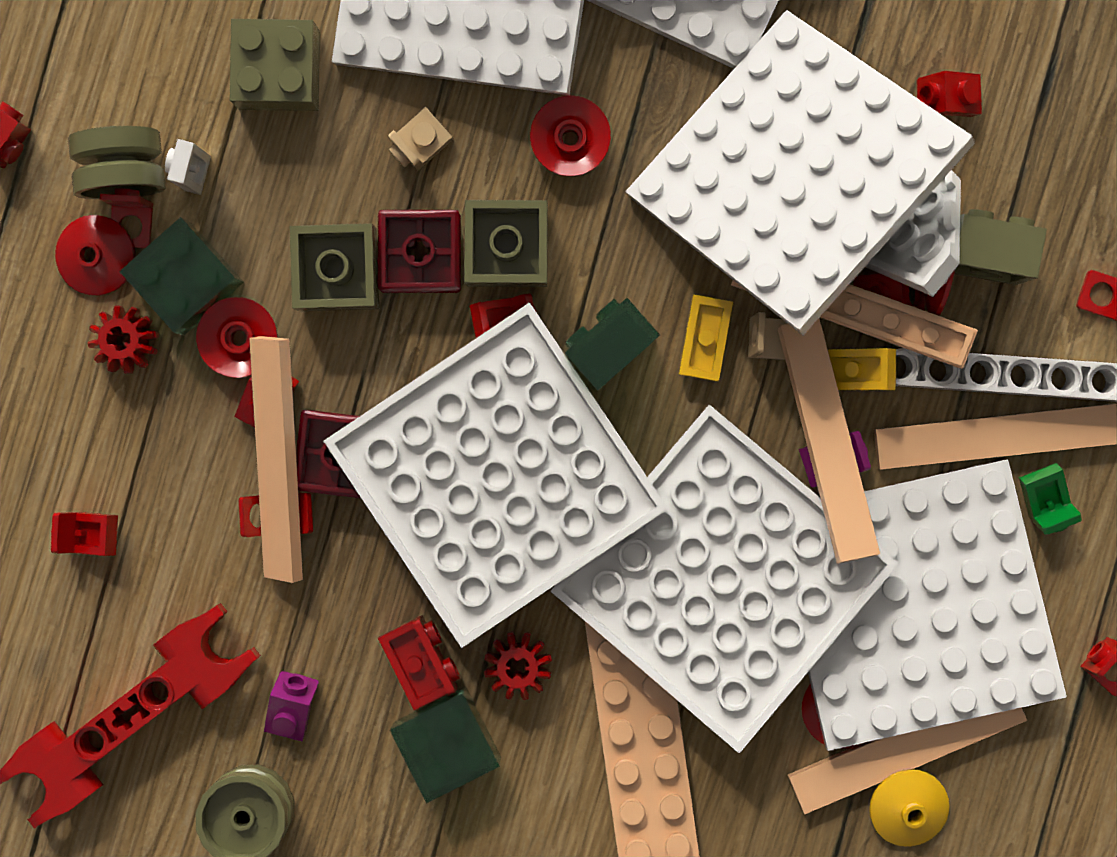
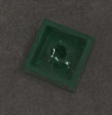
M182 217L177 219L119 271L174 333L186 335L194 328L210 306L222 299H226L244 283L195 226Z
M614 298L596 314L595 318L599 321L598 324L590 331L582 326L565 342V345L569 348L564 353L565 356L595 392L660 336L628 298L620 304Z
M466 686L395 721L390 728V732L426 804L500 767L501 755Z

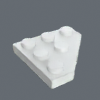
M952 170L865 266L866 268L930 296H934L938 289L947 282L950 274L958 266L960 256L961 180Z

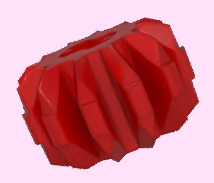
M120 305L114 306L112 316L103 311L99 313V319L103 326L91 325L89 327L92 333L98 334V339L88 342L89 348L101 349L94 357L96 363L107 361V370L109 372L115 373L121 367L125 374L133 373L134 363L141 368L147 367L148 361L143 354L156 355L158 351L155 347L148 346L149 340L159 338L158 332L146 331L153 322L152 318L145 316L139 319L140 309L131 307L126 313L123 306ZM121 331L122 333L130 334V343H124L126 348L117 344V337H123L120 333Z
M513 631L508 632L507 641L509 646H506L500 639L496 638L493 641V646L500 654L487 652L484 658L487 662L496 665L485 669V677L499 676L492 684V690L496 692L505 684L508 686L505 698L508 700L513 698L514 689H520V695L523 700L529 699L527 686L530 685L538 693L543 691V685L536 677L543 679L551 678V671L540 667L552 661L551 654L537 656V653L543 649L545 643L539 640L532 647L528 646L531 637L530 632H524L522 643L516 642V635ZM512 657L517 661L522 658L526 659L525 670L528 671L524 674L520 670L512 673L509 670L512 662L508 660Z

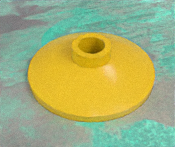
M915 769L902 770L885 778L875 789L870 801V819L875 830L886 841L905 847L920 845L935 837L945 825L949 814V798L943 785L933 775ZM912 810H920L916 816L908 818V814Z

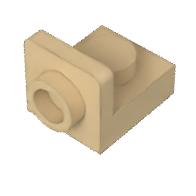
M425 107L397 133L393 130L388 134L389 139L394 144L388 150L404 168L411 163L419 171L453 140V137Z

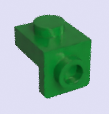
M1057 463L1019 477L1028 516L1045 535L1061 532L1069 526L1082 521L1081 513L1071 503L1064 471Z

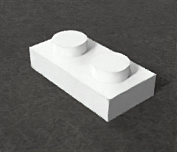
M177 139L175 149L171 148L165 161V172L168 173L167 180L187 192L201 195L211 156L196 144Z

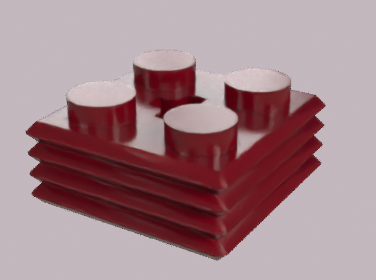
M379 210L378 289L382 293L460 292L461 215L458 210ZM422 241L425 248L430 249V255H425L422 262H417L413 255H409V250L415 249L417 242Z
M313 410L301 411L296 448L298 491L361 498L342 468L335 465V458L329 457V449L324 443L325 439L360 416Z

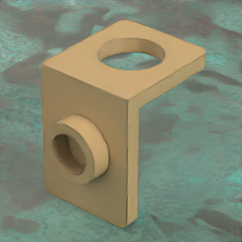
M758 312L750 317L748 358L785 360L778 328L780 325L788 323L783 319L765 318V312Z

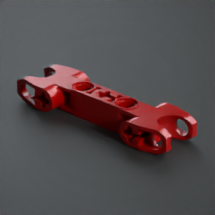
M221 603L204 614L179 624L154 643V648L166 663L72 735L67 737L59 725L53 721L18 747L13 756L0 769V785L23 772L34 774L42 780L46 789L45 801L27 819L33 828L51 818L70 811L100 788L103 783L91 769V766L189 692L201 709L205 708L235 685L246 669L261 656L255 647L232 659L220 658L212 651L208 642L209 632L227 613V610ZM154 681H159L166 685L168 689L167 700H160L154 696L152 692ZM140 703L144 708L126 722L122 715L128 709ZM90 731H96L102 736L104 745L101 749L91 745L88 736Z

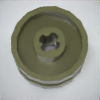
M108 126L81 130L68 136L70 159L85 165L79 167L71 175L74 196L84 199H100V194H115V189H132L140 191V196L143 197L163 192L166 189L164 168L154 162H148L154 160L162 153L160 132L157 129L142 126Z
M240 765L226 771L202 795L196 810V831L202 846L213 857H267L280 844L282 838L289 830L294 817V798L287 782L276 771L264 766Z

